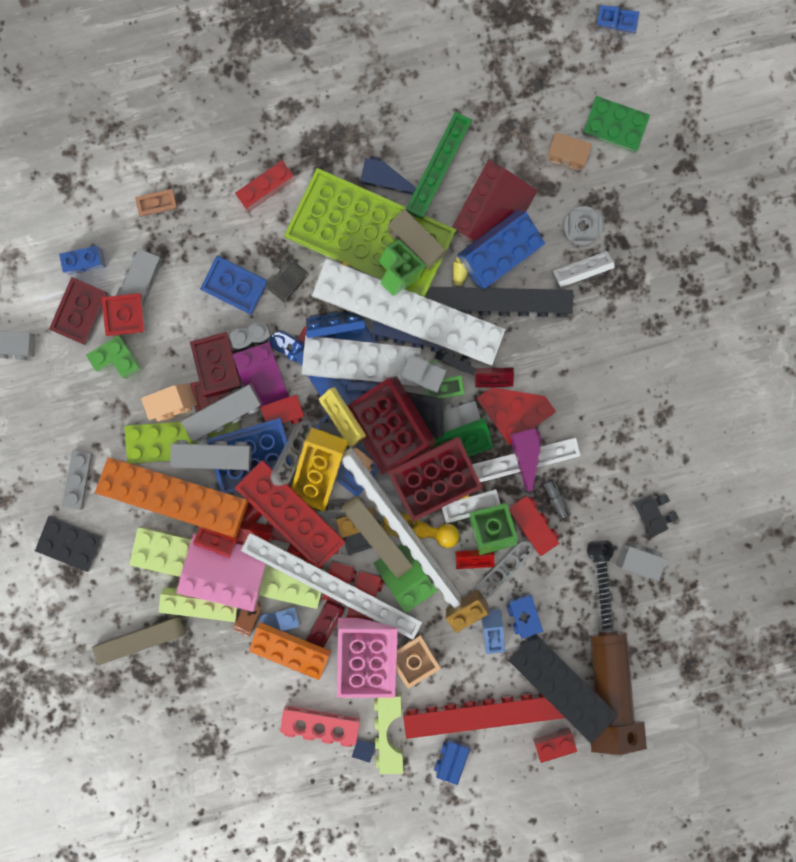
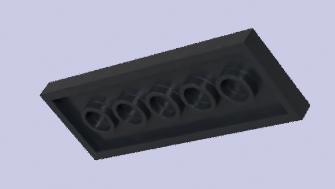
M537 634L532 635L508 660L590 744H593L619 716Z

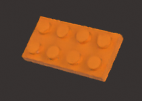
M261 622L257 626L249 652L317 680L320 679L331 653L327 649Z

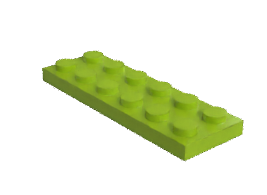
M231 421L225 424V429L217 433L213 430L208 433L209 437L206 439L240 430V421L234 424ZM181 422L125 426L127 463L129 464L170 461L171 444H177V440H189L188 444L196 445V441H198L192 442Z

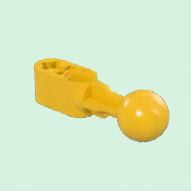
M400 513L418 538L425 539L428 537L436 539V542L443 548L454 547L459 541V531L452 524H443L438 528L430 527L427 523L420 522L419 519L412 522L408 514ZM384 515L382 528L389 536L399 538V534L396 530L391 529L388 519Z

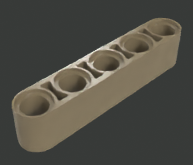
M357 495L341 506L345 514L398 579L413 568L406 556Z
M180 616L99 643L91 648L97 665H102L179 638L186 633Z

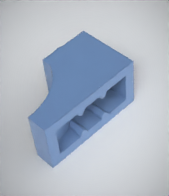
M297 605L259 615L261 623L280 631L301 625Z
M500 609L489 610V615L482 618L486 654L505 652Z

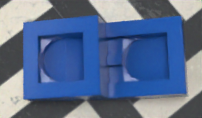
M600 5L597 25L636 33L640 13L639 11L621 10L617 6Z

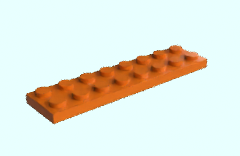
M107 457L94 492L100 496L234 538L237 536L248 505V500L109 457Z

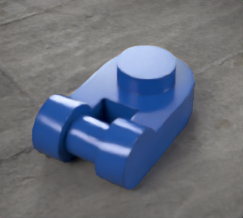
M282 330L274 332L270 337L271 346L275 350L286 355L290 360L297 361L294 356L300 350H303L305 345L303 341ZM289 344L293 345V349L288 348Z

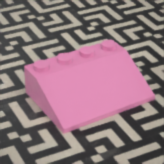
M193 534L181 572L177 594L254 611L257 606L266 564L242 552L243 545L236 544L230 558L193 545L197 535Z
M338 618L337 698H395L397 627L360 618Z

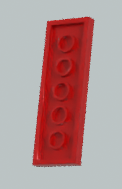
M262 460L235 489L315 567L320 568L346 541L288 484L282 486L274 485L271 480L273 469Z

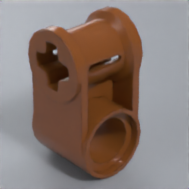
M259 600L253 612L242 609L232 630L250 637L262 608Z

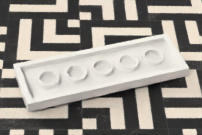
M305 336L301 375L381 383L389 377H398L403 386L417 387V384L401 378L410 354L413 356L415 353L420 354L421 348L324 337L307 338Z

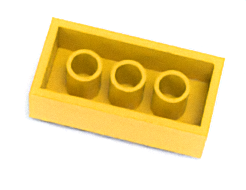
M311 428L305 440L291 488L311 507L325 511L331 498L348 440L315 428Z

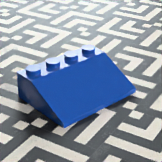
M281 418L206 439L208 445H216V441L227 442V446H235V442H247V446H252L251 470L214 469L221 492L227 494L236 492L235 487L262 460L274 469L288 440ZM286 456V463L291 466L292 460L289 456Z

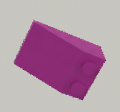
M270 342L232 354L243 385L246 386L251 383L262 402L258 406L259 408L289 397Z
M530 428L509 434L523 484L528 492L533 491L540 443L542 442L540 432L536 431L535 428Z

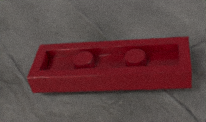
M327 599L305 641L324 648L338 623V618H341L345 607Z

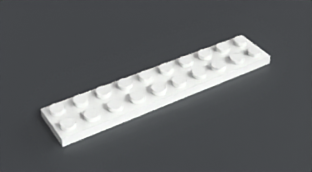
M329 259L324 260L311 295L312 297L485 364H493L505 332L504 328L405 289L392 296L380 284L381 280Z

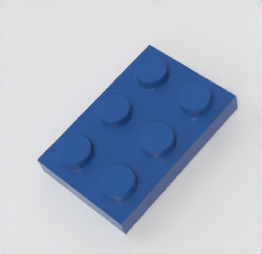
M349 310L340 313L339 311H332L328 315L323 316L315 314L306 318L307 338L365 328L364 316Z

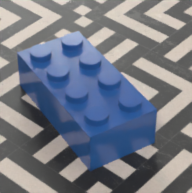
M517 210L458 253L457 256L475 285L485 289L546 243L528 213Z

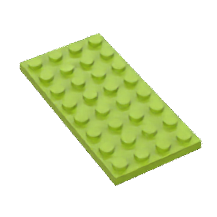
M317 168L284 234V238L339 263L347 262L348 267L382 280L387 270L378 261L386 247L395 242L388 234L390 232L388 224L404 209L406 210L407 207ZM411 215L447 252L456 229L427 216L421 220ZM444 257L430 271L425 268L419 279L405 290L425 297Z

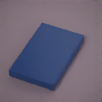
M217 255L200 290L252 315L269 281Z

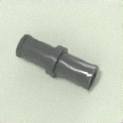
M555 479L544 483L543 485L551 498L550 503L554 504L559 518L570 515L571 513L564 501L565 497L560 493Z

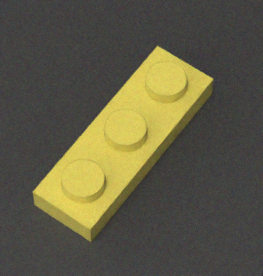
M335 387L329 389L319 398V401L342 437L348 440L349 447L355 446L366 436Z

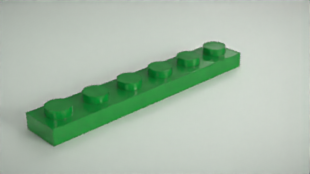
M457 112L454 113L406 208L410 215L421 220L424 219L472 123V119Z

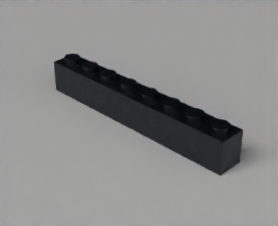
M430 287L425 298L468 315H472V312L479 313V316H491V313H498V316L509 317L510 313H518V317H529V314H537V317H548V314H556V318H568V315L573 313V290Z

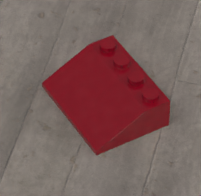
M488 160L452 228L456 229L455 234L473 243L515 211H527L538 190L507 169Z
M398 377L387 378L347 406L366 436L362 439V442L382 475L388 473L387 470L416 457L437 443Z
M459 436L387 470L412 522L483 488Z

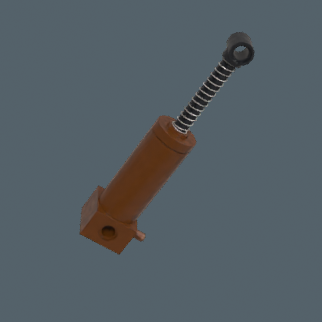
M609 540L591 541L587 546L589 558L597 565L595 570H597L596 575H598L596 580H598L597 585L599 589L597 590L600 597L598 601H600L599 606L601 608L599 610L601 615L599 616L602 618L600 620L602 625L600 626L603 629L598 634L590 635L595 692L619 716L591 744V752L621 756L647 749L645 722L635 721L627 633L613 630L614 621H612V618L614 616H612L613 611H611L613 606H611L612 601H610V580L608 579L610 576L608 575L609 570L607 567L609 565H607V562L610 561L614 554V546Z

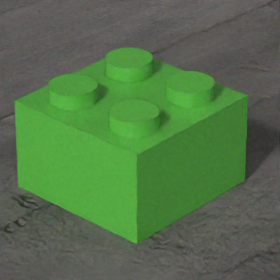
M507 503L469 513V521L479 555L517 545L518 537Z

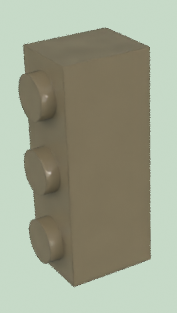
M405 209L388 224L389 236L394 241L400 239L427 265L425 268L428 271L446 255V250Z

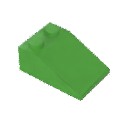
M402 543L398 548L406 556L413 568L399 579L381 558L373 564L400 606L407 613L438 590L430 577L424 573L418 560L412 557L409 547Z

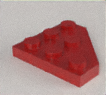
M491 387L476 398L509 445L512 444L509 434L534 428L556 412L546 396Z

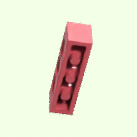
M285 705L280 732L284 733L287 737L298 735L303 736L305 740H314L316 738L322 739L324 743L331 744L334 741L340 742L342 746L351 747L356 745L360 718ZM298 720H303L306 723V726L304 728H300L297 726L296 722ZM317 723H322L325 726V729L323 731H318L315 728V725ZM340 726L344 729V732L337 734L334 732V728Z

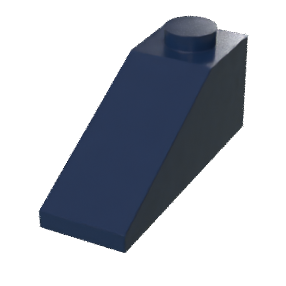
M370 156V159L365 158L360 180L361 184L409 195L414 194L416 187L385 162L381 161V158Z

